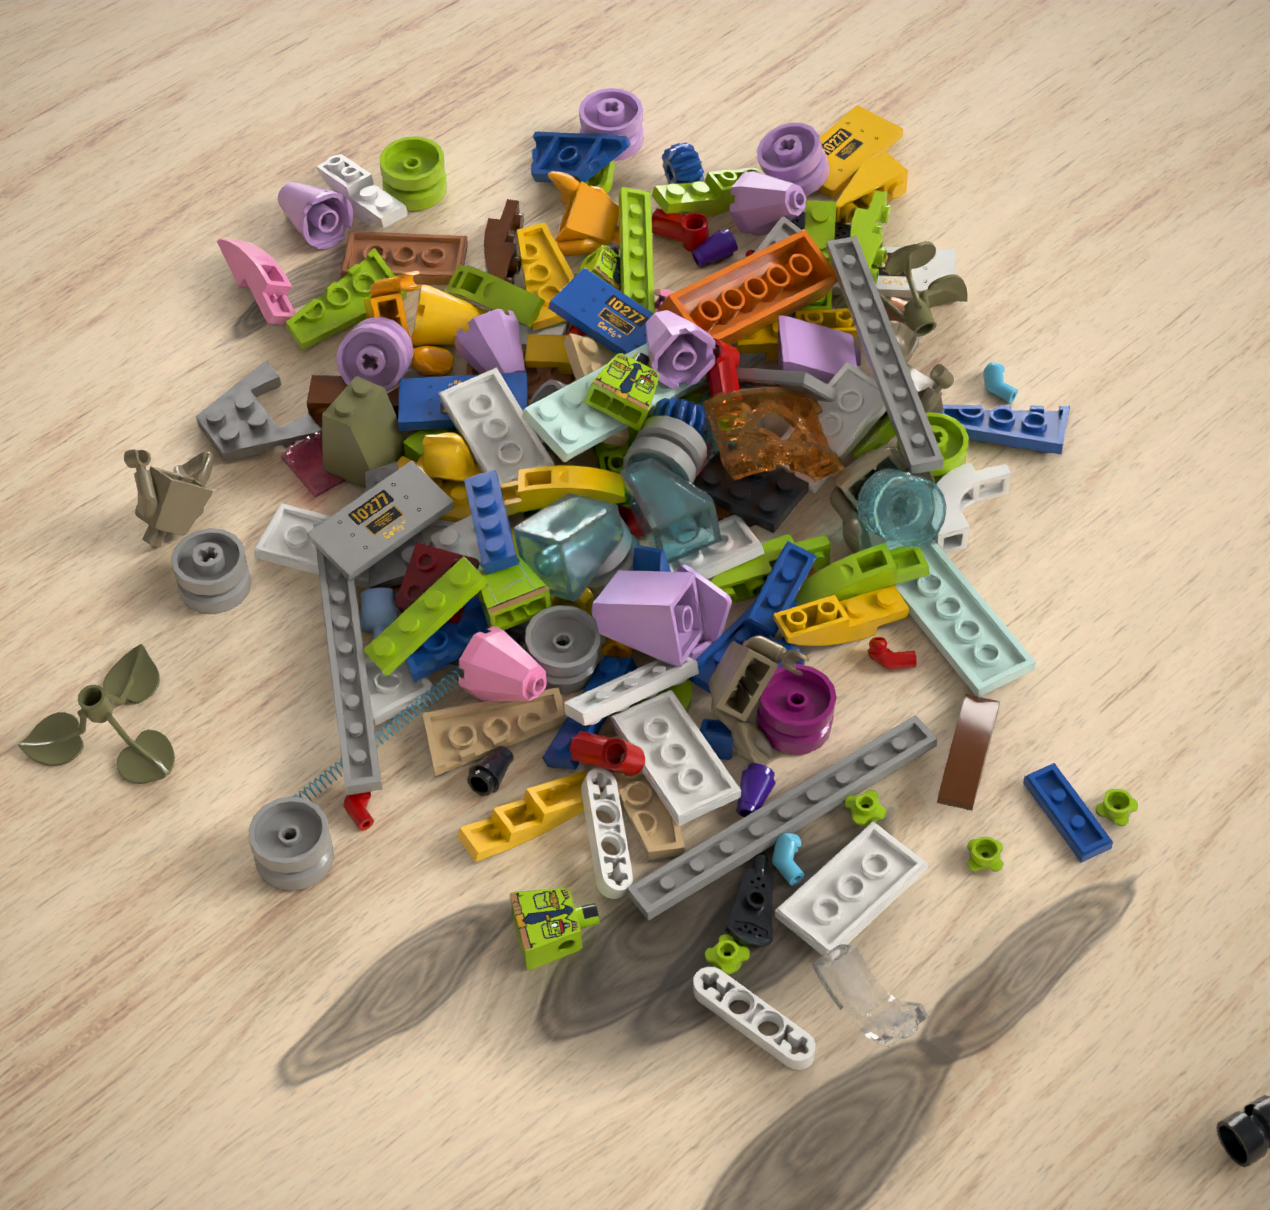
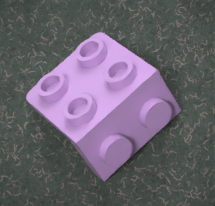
M684 564L679 566L676 572H694L705 631L688 656L696 660L722 635L732 601L728 594L694 569Z

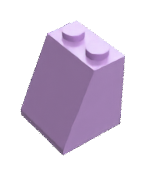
M788 316L778 317V370L806 372L828 384L846 362L855 367L861 366L860 347H854L852 334ZM781 398L782 405L811 404L812 402L811 400Z
M618 570L592 605V616L597 621L599 634L673 666L681 667L705 633L694 572Z

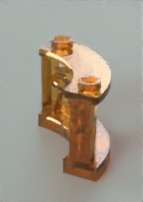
M759 387L731 393L721 392L703 402L721 454L722 464L734 481L752 474L773 471L776 469V465H789L791 471L803 473L812 478L814 482L845 469L841 458L830 449L818 417V414L823 412L821 405L803 392L788 388ZM773 413L784 419L795 430L788 440H781L772 431L756 428V426L765 415ZM730 417L726 425L734 429L722 430L720 420ZM737 440L735 450L730 451L727 441Z

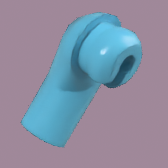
M990 362L983 371L986 390L1012 403L1018 394V389L1004 382L1003 372H1005V368L1002 364Z
M786 832L776 839L772 862L787 882L793 886L804 878V873L793 860L794 854L799 850L797 847H801V839L794 833Z

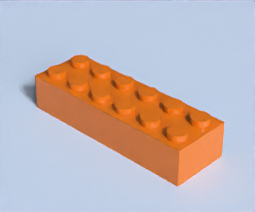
M804 229L668 295L656 312L668 310L696 324L709 333L712 338L731 345L778 321L779 316H788L825 297L838 280L833 267Z

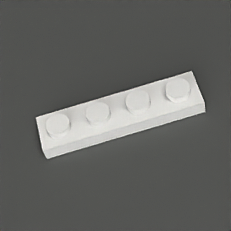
M687 657L681 667L673 666L659 659L563 702L565 714L584 726L596 724L601 718L614 712L624 711L630 705L640 700L652 698L658 692L671 686L680 685L686 679L699 674L697 661Z

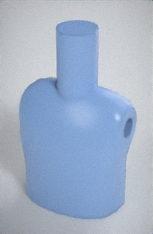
M390 588L367 589L360 595L361 629L366 632H373V639L398 618L395 606L396 595Z

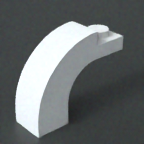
M970 462L951 470L936 484L929 502L927 532L946 554L967 549L970 527L962 513L965 508L977 502L1008 495L1011 472L1007 464L975 471Z

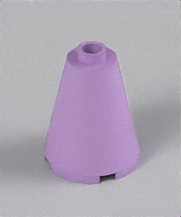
M296 182L287 183L279 191V206L309 245L319 249H327L339 244L345 238L343 236L347 227L351 228L353 223V208L351 202L341 193Z

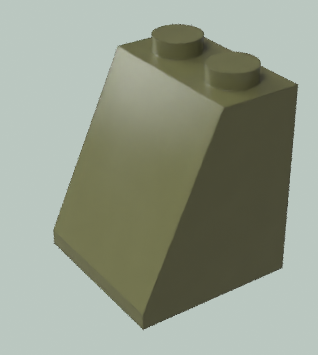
M356 376L322 414L323 470L363 488H366V471L398 462L402 456L405 457L403 441L406 440L403 431H399L398 418L384 387Z

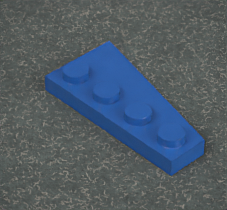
M943 405L944 411L940 412L960 422L965 427L969 440L1006 445L1012 448L1036 450L1043 453L1062 454L1070 406H1059L1058 411H1044V406L1030 405L1029 410H1012L1011 405H998V407L992 410H984L981 405Z
M479 597L470 599L466 603L459 624L447 621L405 660L414 683L460 658L474 634L490 632L487 630L489 627Z

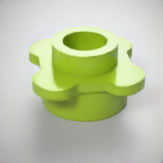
M1109 789L1105 793L1104 801L1097 804L1096 813L1100 817H1107L1114 821L1117 826H1126L1129 822L1128 817L1130 814L1137 811L1138 802L1125 790Z
M866 790L864 794L859 796L850 795L846 798L845 806L851 810V818L855 824L868 826L872 822L876 823L886 816V808L880 805L878 801L879 795L876 791Z
M987 836L972 839L968 842L967 850L970 852V859L967 862V866L970 870L990 869L993 872L1002 870L1004 862L1000 859V853L1003 850L1001 842ZM982 854H986L988 857L984 858Z
M729 934L721 935L719 942L713 948H708L705 952L706 960L709 963H713L714 967L722 970L727 975L738 971L742 961H747L750 957L749 949L738 945ZM729 952L731 955L724 956V953Z

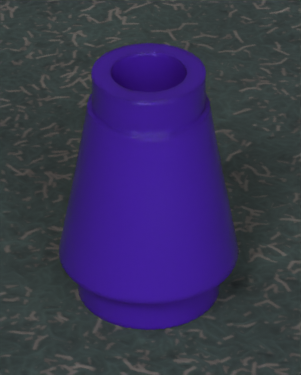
M728 229L723 231L717 230L695 250L691 251V254L697 266L702 267L732 257L733 252L738 250V245Z
M751 763L747 769L742 771L740 783L741 797L738 798V806L736 808V812L740 816L746 817L763 806L776 784L774 780L775 772L771 768L762 764Z

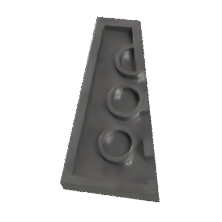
M397 462L366 471V492L399 469ZM421 531L369 568L370 589L390 588L402 584L416 542L425 544Z

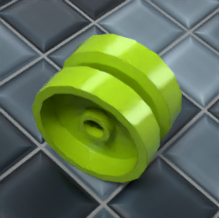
M419 136L404 137L387 145L380 154L383 191L406 205L407 211H421L431 208L442 201L447 193V178L444 153L437 143L431 139Z
M927 412L926 416L944 459L943 469L931 471L935 482L929 479L923 480L926 488L925 491H920L916 488L911 474L904 476L899 481L907 489L918 494L931 495L934 487L944 475L956 467L966 464L969 436L965 427L955 418L943 413ZM897 440V447H896V448L899 449L900 451H902L901 448H900L899 442H898V440Z

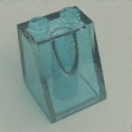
M652 458L634 463L620 471L629 508L650 547L664 550L668 564L722 541L716 509L711 496Z
M571 493L566 494L513 528L519 557L548 587L550 595L574 602L583 594L623 536L617 505Z

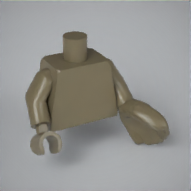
M890 321L907 364L918 347L919 339L907 325L898 321ZM907 364L925 413H940L944 411L941 398L942 392L940 391L942 388L947 389L954 383L953 375L942 364H937L931 370L929 378ZM887 410L878 419V421L883 419L886 415H888Z
M895 447L866 451L832 479L836 487L831 493L830 503L843 520V538L853 554L872 547L869 532L858 513L863 511L904 476L910 475L902 451ZM931 471L911 474L916 488L920 491L926 490L923 480L929 479L935 482Z
M132 449L125 451V464L129 468H136L137 471L134 473L138 491L135 515L149 525L142 538L143 541L160 548L167 532L184 536L188 533L195 520L203 514L204 506L213 493L212 490L205 486L210 478L214 463V457L211 452H202L185 464L176 465L173 468V472L152 466L149 470H146V466L151 461V455L146 450Z
M754 636L745 640L742 645L734 641L730 643L710 677L708 685L712 695L711 711L718 720L731 730V737L737 753L749 764L758 763L766 765L772 757V746L763 732L746 720L778 668L780 661H782V666L786 670L796 675H802V672L795 669V664L799 659L809 662V658L793 649L786 652L784 646L763 636Z

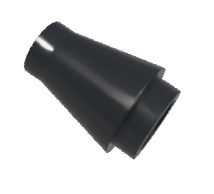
M498 746L492 753L469 769V776L467 777L470 788L482 796H488L498 791L509 765L514 760L512 752L504 746Z

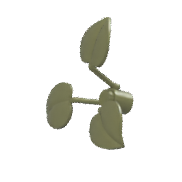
M929 241L901 247L894 251L886 260L885 268L889 275H896L905 271L913 300L905 304L904 314L879 293L883 304L900 319L901 323H908L916 337L929 334L937 326L930 308L956 301L967 302L968 299L965 282L956 274L946 275L932 281L928 289L923 290L918 295L911 275V269L922 267L934 258L936 248ZM844 296L835 303L833 309L848 308Z
M140 644L125 654L106 675L103 688L99 685H89L80 691L78 704L82 709L77 712L80 717V724L72 714L66 712L51 714L40 721L32 732L18 744L19 748L28 757L41 764L51 766L67 764L77 758L84 749L83 740L79 735L86 731L87 718L95 723L108 721L129 745V747L120 752L117 758V769L125 780L134 784H145L164 779L169 775L174 767L175 754L168 738L156 730L148 729L141 732L133 741L112 715L114 710L112 702L119 705L125 704L126 700L132 703L143 702L151 697L159 686V671L145 647Z

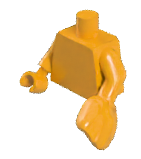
M554 171L548 173L549 179L562 195L561 202L566 205L555 238L563 256L591 254L602 245L608 246L610 242L620 246L619 226L617 225L619 206L611 200L605 190L601 187L589 186L582 181L579 183L573 176L567 173Z
M419 271L403 273L399 277L375 281L370 287V298L363 299L367 318L384 317L394 320L406 330L410 337L400 291L410 292L422 288L423 285L417 286L413 281V276L420 274ZM435 346L413 348L414 354L411 367L425 376L434 377L445 376L452 372L454 358L448 350Z

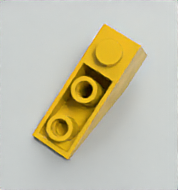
M886 151L862 163L836 202L835 221L847 224L852 222L856 208L868 210L876 190L887 192V202L899 198L907 190L908 170Z

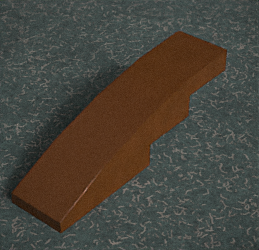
M965 695L937 803L970 811L973 810L1000 701Z

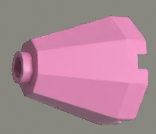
M494 626L487 629L490 631L489 633L479 632L473 635L459 659V668L464 670V678L459 677V686L480 701H531L539 697L547 684L546 671L504 630Z

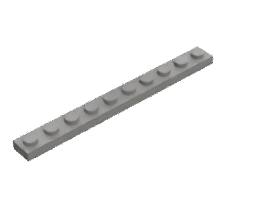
M857 236L827 241L826 251L910 474L943 469L944 459Z
M316 548L347 795L383 790L365 654L363 651L355 579L349 581Z
M916 715L630 885L627 887V896L648 921L770 848L776 843V839L781 834L798 831L844 803L848 796L859 794L935 748L938 738Z

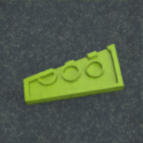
M374 248L359 265L357 263L347 271V275L337 283L334 281L329 285L322 296L318 299L314 298L286 321V329L303 351L367 319L363 299L370 298L371 285L375 281L396 276ZM401 290L402 300L407 299V292Z

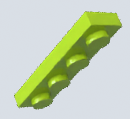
M463 556L363 651L388 677L475 596L488 581Z

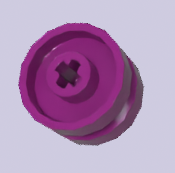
M795 664V669L802 672V675H796L786 670L783 666L776 669L758 700L759 706L756 715V725L766 736L772 748L791 755L808 754L821 748L829 739L837 699L834 685L824 673L814 667Z

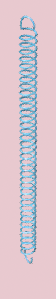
M456 667V671H451V675H446V679H441V683L437 682L436 687L432 686L431 691L427 690L426 695L422 694L421 699L417 698L416 703L412 702L411 707L407 706L406 711L401 710V715L396 714V719L391 718V723L386 722V727L381 726V731L376 730L375 737L378 738L380 743L384 744L383 741L379 738L377 731L382 733L386 740H389L388 737L384 734L382 727L387 729L391 736H394V734L388 728V723L392 725L397 732H399V730L393 724V719L397 721L402 728H404V726L398 720V715L402 717L407 724H409V722L403 716V711L406 712L412 720H414V718L408 712V707L411 708L417 716H419V714L413 708V703L419 707L421 712L424 713V710L419 706L417 700L422 701L426 708L429 709V706L424 702L422 696L427 697L430 703L434 705V702L429 698L427 692L432 693L435 699L439 701V698L434 694L432 688L437 689L440 695L444 697V694L439 690L437 684L442 685L444 690L447 693H449L448 689L443 685L442 680L448 682L449 686L452 689H454L453 685L448 681L447 676H450L454 680V682L457 685H459L458 681L453 677L452 672H455L458 675V677H462L457 671V668L459 667ZM340 758V763L335 762V767L330 766V771L325 770V775L320 774V780L315 778L314 783L310 782L309 787H304V792L299 791V796L294 795V797L296 796L302 798L300 792H302L304 795L307 796V798L310 801H312V799L308 796L305 788L309 789L313 793V795L317 797V795L312 790L310 784L314 785L319 790V792L322 793L321 789L318 787L316 783V780L322 783L326 789L327 786L323 783L321 776L325 777L328 780V782L332 785V782L327 777L326 772L330 773L336 781L338 780L333 774L331 768H334L340 774V776L343 777L342 773L338 770L336 765L339 764L341 767H343L341 761L342 758Z

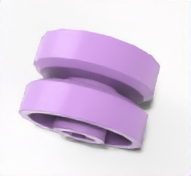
M601 89L589 94L581 102L579 108L580 133L627 136L631 145L617 156L614 161L625 160L635 155L641 149L644 140L642 126L643 107L641 101L633 93L623 89Z
M788 123L780 125L769 131L760 141L757 148V159L764 175L800 185L805 196L817 191L827 180L830 172L827 156L822 148L818 133L807 124Z
M384 317L367 318L356 324L340 343L336 356L338 371L348 385L358 376L384 387L387 392L395 387L411 366L414 354L412 340L406 330L394 320Z

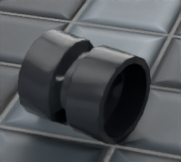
M1269 1096L1259 1097L1244 1106L1243 1112H1234L1217 1123L1216 1129L1220 1143L1231 1159L1242 1167H1248L1265 1157L1267 1148H1270Z

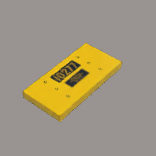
M856 105L820 136L822 148L829 162L830 172L826 182L818 191L834 198L848 186L862 163L887 151L903 137V128Z

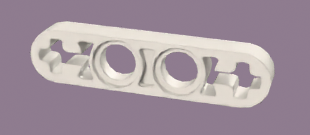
M594 768L589 771L582 782L581 794L596 885L605 897L619 899L625 895L627 887L632 884L633 874L616 779L611 772L603 768ZM599 787L605 788L601 794ZM596 811L607 812L612 818V823L606 824L601 822L596 816ZM610 842L618 851L617 855L605 853L601 843ZM612 872H613L614 880H613V879H608V878L610 877V875L612 874ZM615 881L621 882L620 885H616Z
M705 967L697 971L693 980V993L701 1004L793 1070H803L812 1065L815 1060L816 1044L809 1033L716 967ZM705 982L706 984L710 985L713 982H716L717 990H715L712 987L708 988L707 990H704L703 983ZM720 994H721L722 996H724L721 1002H720ZM742 1000L750 1008L744 1014H735L731 1012L729 1005L733 1001ZM767 1021L773 1022L779 1027V1031L775 1035L765 1036L759 1032V1025ZM786 1034H788V1042L784 1040ZM801 1046L805 1047V1054L802 1052H798L796 1055L791 1054L792 1047L796 1049Z

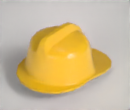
M446 432L437 435H426L424 437L423 455L418 459L417 466L428 477L464 482V479L482 473L460 435Z

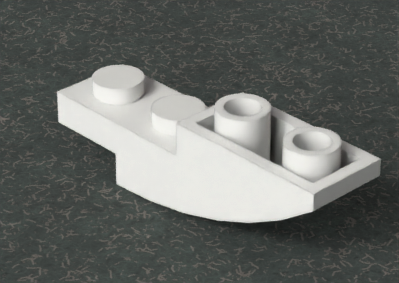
M343 155L332 156L326 162L317 166L319 174L330 189L341 193L351 202L353 213L370 228L376 224L385 228L408 216L406 205L374 185L372 175Z

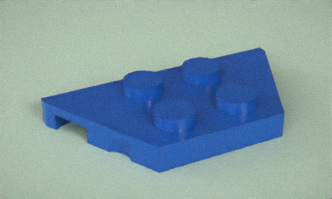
M535 131L533 138L536 142V148L532 149L534 161L531 164V175L535 182L553 183L549 179L548 173L552 171L563 172L573 176L579 183L581 181L585 183L629 148L631 144L625 135Z

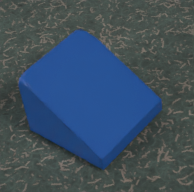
M638 544L634 547L633 571L671 572L663 549Z
M703 719L700 732L719 759L731 760L734 749L731 730L720 720Z

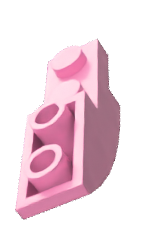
M219 238L217 244L238 286L250 288L267 324L286 325V321L296 313L287 297L292 285L279 265L271 256L254 244L246 241Z

